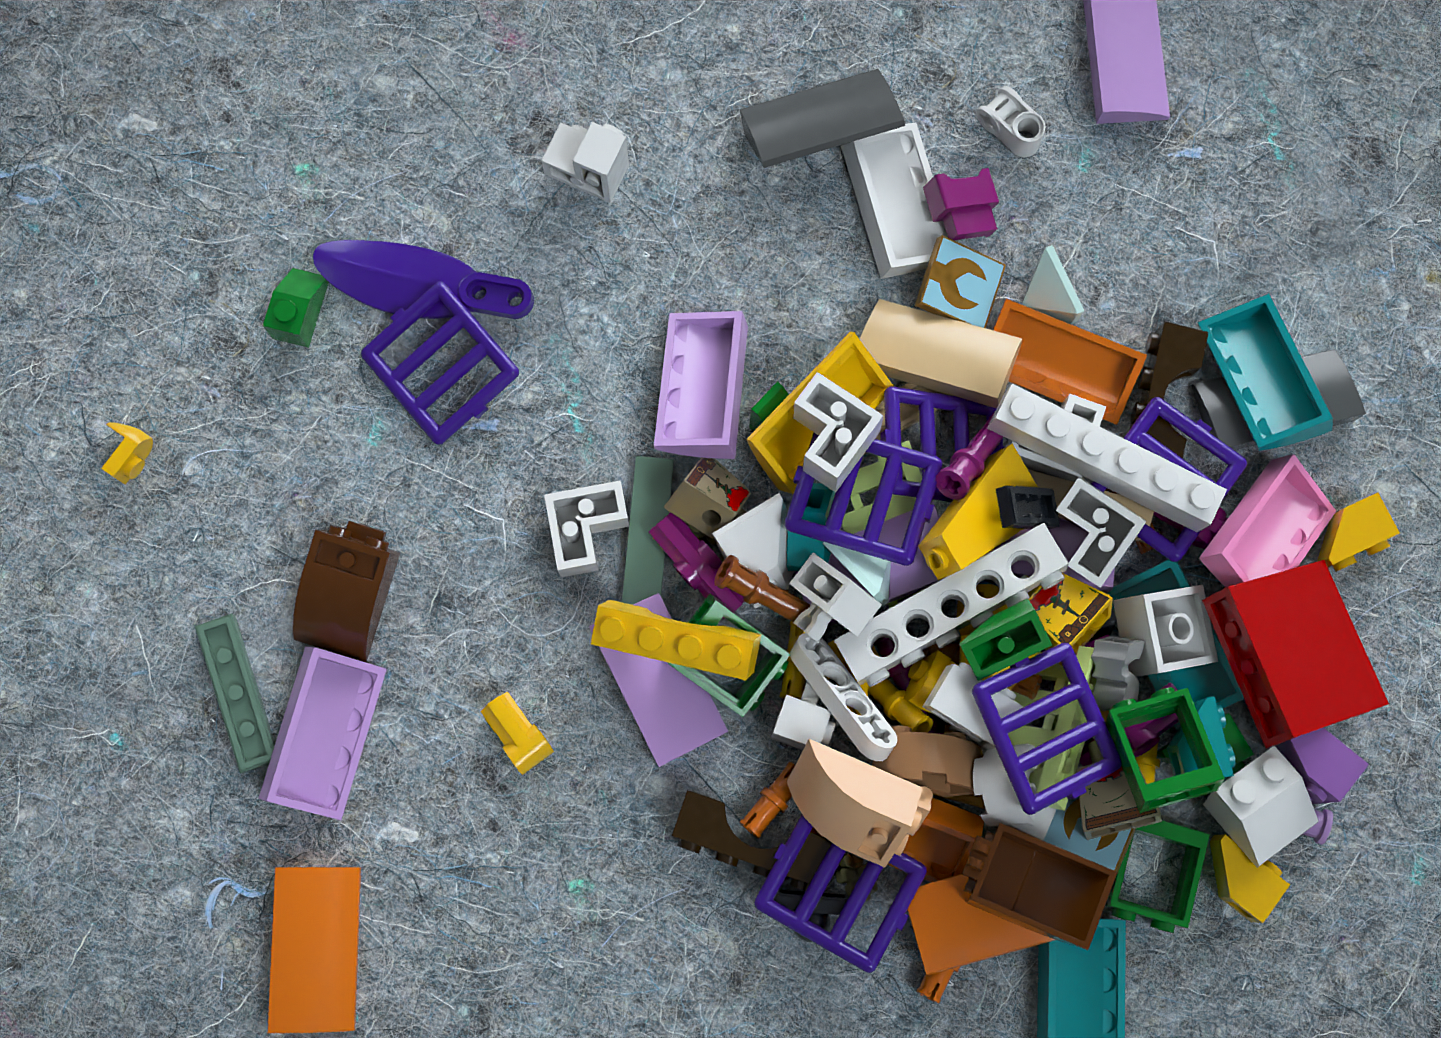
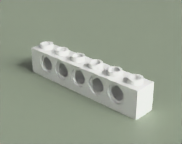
M1042 523L974 561L964 569L947 576L874 617L864 627L858 637L849 631L834 641L859 686L867 682L869 687H872L890 676L887 670L902 663L904 668L924 658L923 650L937 644L939 648H942L958 639L960 636L957 631L972 624L973 628L976 629L994 615L993 611L1005 604L1009 608L1025 599H1029L1030 597L1027 592L1039 585L1044 590L1056 585L1065 578L1062 573L1067 570L1069 563L1045 523ZM1017 561H1027L1033 566L1034 573L1029 578L1021 579L1012 573L1011 566ZM983 580H992L998 585L999 592L993 598H983L977 593V585ZM949 599H956L962 602L965 609L959 617L949 618L943 614L941 610L942 605ZM916 618L924 619L930 625L928 633L920 638L913 637L907 632L909 622ZM879 638H889L895 643L894 651L887 657L876 656L872 651L874 642Z

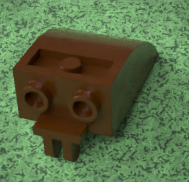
M348 521L347 528L330 525L328 530H315L296 596L293 614V637L295 641L367 663L400 556V552L388 549L389 542L384 541L387 532L352 521Z
M999 823L995 833L987 830L984 838L976 836L962 875L969 877L964 888L965 892L971 894L967 904L1036 933L1089 950L1117 871Z

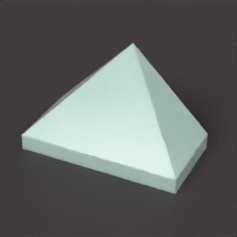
M1053 245L1045 248L1038 260L1022 305L1066 323L1074 324L1084 313V309Z
M823 542L828 550L873 598L882 604V607L889 602L890 561Z

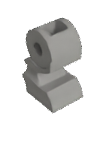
M1116 636L1095 640L1091 658L1095 664V671L1092 677L1096 678L1097 682L1094 687L1093 696L1100 711H1109L1113 705L1126 699H1135L1137 702L1139 680L1128 671V665L1133 660L1140 658L1145 644L1144 640Z

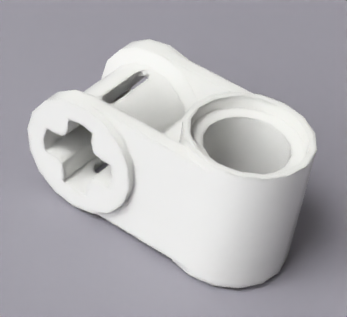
M1002 86L998 90L996 98L987 106H980L976 110V116L981 125L988 132L994 134L1016 156L1030 157L1038 151L1045 133V121L1011 87ZM1027 131L1030 132L1034 137L1024 138L1019 134V132Z

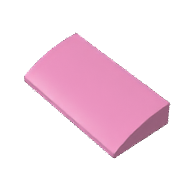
M1295 454L1272 459L1199 559L1225 587L1296 568L1336 513V510Z

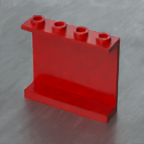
M1325 560L1232 585L1202 600L1265 748L1278 745L1343 720L1357 717L1389 704Z

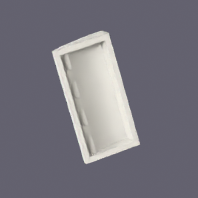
M916 122L841 145L880 278H889L927 269L936 239L941 235L946 237L948 235L943 221L933 222L923 187L933 176Z

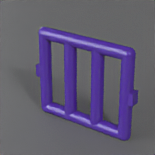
M444 282L435 283L406 310L401 307L390 317L393 322L361 351L363 360L432 442L437 445H441L473 416L479 419L489 410L487 404L519 376L518 367ZM440 300L453 317L392 371L379 354ZM464 328L477 344L415 398L402 382ZM488 356L501 372L439 426L426 409L483 358Z
M890 386L884 391L885 430L880 433V440L902 446L900 403L919 406L921 452L936 456L934 408L953 411L954 447L956 452L966 448L970 443L968 413L986 416L987 422L997 408L957 396ZM1003 439L995 448V450L991 453V455L1005 448L1003 446ZM902 465L893 495L917 497L921 482L903 480ZM936 486L932 500L953 501V499L944 496Z
M1154 397L1150 400L1124 437V439L1227 489L1223 499L1247 466V460L1242 455L1209 433L1212 429L1209 425L1200 419L1195 423L1160 397ZM1158 416L1228 465L1217 482L1210 479L1147 433ZM1094 481L1091 482V485L1104 493L1106 487ZM1145 523L1137 537L1170 561L1178 562L1185 555L1201 530L1195 532L1184 527L1174 543H1172Z
M814 432L808 450L819 436ZM874 439L866 452L887 458L863 537L840 530L863 456L836 491L825 525L802 519L815 478L804 472L803 466L798 465L794 477V483L797 485L784 522L786 530L900 565L909 566L914 562L925 522L930 523L935 506L931 502L937 485L936 475L942 469V460L939 457ZM905 463L925 470L902 547L899 548L879 542L878 540L901 465Z
M1063 642L1034 657H1027L1011 665L1009 669L973 686L972 695L1022 810L1026 814H1035L1065 797L1067 799H1075L1087 792L1086 786L1121 768L1122 762L1075 652L1069 643ZM1059 662L1062 663L1070 682L1069 685L1003 718L1000 717L991 695ZM1076 699L1078 700L1086 718L1085 723L1017 757L1008 733ZM1094 737L1103 757L1102 760L1034 795L1024 773L1025 771Z
M801 814L786 844L781 843L773 857L776 859V862L755 898V908L859 969L872 973L876 970L896 930L902 931L909 917L905 913L922 883L927 869L924 864L903 852L900 856L896 854L892 856L889 863L906 872L907 876L865 953L844 940L883 869L882 866L871 861L867 862L831 932L809 921L846 852L832 843L795 912L773 900L813 828L804 818L803 814Z

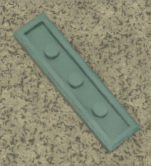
M636 456L622 603L633 605L657 593L660 596L662 595L665 552L650 536L648 531L669 514V511L664 506L671 498L674 459Z
M231 613L195 626L239 772L244 774L269 765L275 741L236 616Z

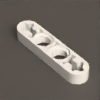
M801 634L790 651L793 663L858 750L864 756L874 761L887 759L897 743V735L830 646L822 638L817 642L808 634ZM825 677L834 680L839 686L832 684ZM847 706L856 709L861 715L850 711Z

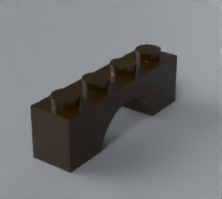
M1164 321L1156 332L1149 334L1145 353L1150 354L1148 367H1143L1140 373L1138 389H1143L1140 403L1136 402L1133 407L1130 419L1131 424L1135 423L1152 398L1160 397L1164 400L1166 389L1170 383L1179 379L1191 378L1202 367L1209 332ZM1158 416L1147 433L1183 458L1187 439L1178 433L1169 422Z
M687 790L672 833L673 837L679 838L677 846L698 854L701 847L716 851L715 860L737 867L739 860L754 865L752 873L767 878L776 862V859L773 857L779 846L761 849L742 842L733 833L728 824L724 802ZM809 833L787 874V877L792 878L789 886L803 891L807 890L832 844L831 841L822 836Z

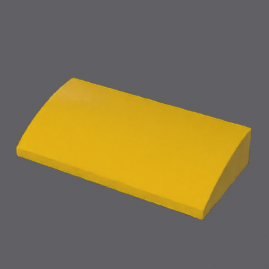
M850 331L746 439L757 461L778 490L794 494L797 485L794 483V477L798 465L803 466L804 455L808 451L813 431L793 419L794 402L817 372L874 410L884 400L885 389L894 386L855 332Z

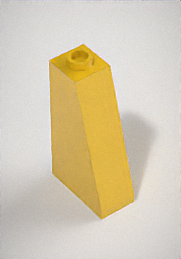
M1013 443L990 455L985 460L984 472L979 478L971 481L969 492L962 499H953L918 545L927 565L933 571L937 580H941L964 569L1023 530L1018 528H1002L996 488L1003 486L1038 487Z

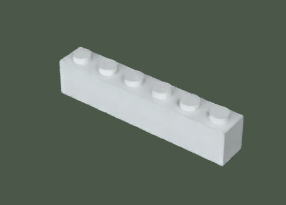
M1011 384L1004 393L987 429L1195 532H1199L1211 525L1227 489L1014 384Z

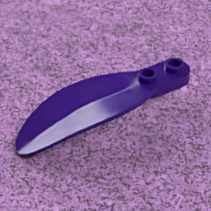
M337 240L319 245L313 253L316 269L332 286L369 307L390 314H394L401 307L405 310L409 308L437 282H444L470 312L520 319L528 315L534 306V295L524 281L476 272L457 258L423 247L383 241ZM481 290L486 291L484 298L475 299L477 292ZM513 298H522V301L519 305H510L511 300ZM439 300L420 318L439 319L453 317V315Z

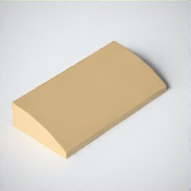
M879 299L860 337V341L887 377L993 408L998 407L1004 395L1022 344V338Z

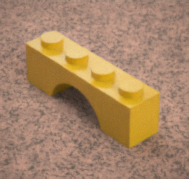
M608 600L597 607L591 645L747 680L755 670L762 634L724 625L708 626L681 622L657 615L649 611L648 608Z

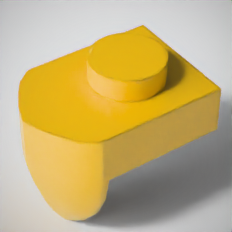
M109 422L106 425L123 436L124 439L101 469L126 485L130 479L136 478L145 466L144 460L152 450L153 439L135 427Z
M938 650L914 663L908 673V677L911 680L906 689L904 699L917 708L931 713L922 706L945 667L948 666L951 658Z

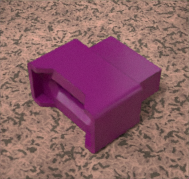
M982 168L978 176L951 179L944 173L936 174L923 187L933 222H944L948 238L955 241L982 236L990 237L998 230L992 209L999 204V199L989 168Z

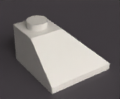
M779 493L712 534L724 560L729 555H734L739 559L740 564L754 572L763 571L767 574L771 583L787 590L794 571H788L786 566L788 530H786L784 522L788 510ZM759 603L752 604L755 609L761 606Z

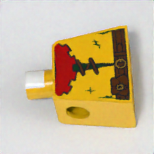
M1062 573L1065 578L1056 585L1046 590L1039 585L1027 592L1030 597L1028 600L1036 610L1052 643V646L1045 650L1066 642L1072 646L1075 655H1077L1079 646H1085L1111 617L1113 597ZM1027 575L1021 577V579L1029 578Z

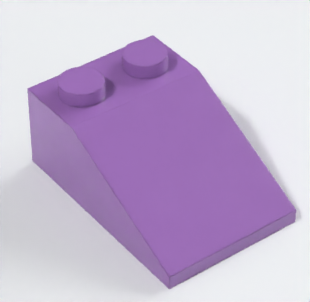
M1325 728L1275 745L1302 776L1312 804L1341 802L1369 765Z

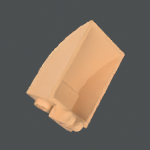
M808 739L787 780L797 807L804 818L822 836L839 848L882 867L887 866L894 854L898 856L902 854L909 834L913 836L930 812L933 797L931 789L926 786L920 787L811 739Z

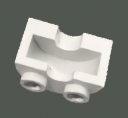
M1028 743L1013 745L1017 757L1035 748L1034 745ZM982 749L984 756L983 758L975 759L973 768L974 794L982 795L985 805V813L981 814L982 820L988 827L998 826L999 823L1012 825L1034 822V814L1028 815L1022 810L997 750ZM1038 765L1024 772L1028 782L1030 773L1034 772ZM1029 783L1035 795L1037 788L1034 783Z

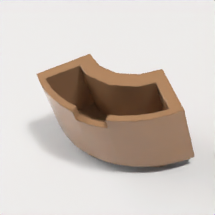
M892 726L897 735L896 746L887 759L883 761L873 760V766L920 787L926 786L934 794L943 797L974 794V761L977 758H981V746L966 740V735L960 732L944 734L912 732V729L907 726Z

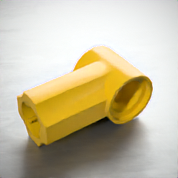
M508 691L496 697L480 711L494 733L497 734L504 744L502 746L503 750L522 775L554 753L553 748L535 724L532 725Z

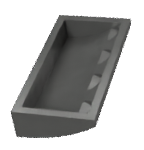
M879 69L740 109L745 137L763 168L905 126L898 103Z
M1335 349L1302 357L1333 417V426L1356 421L1366 414L1354 381ZM1223 376L1191 385L1201 419L1212 428L1209 433L1233 450L1256 445Z

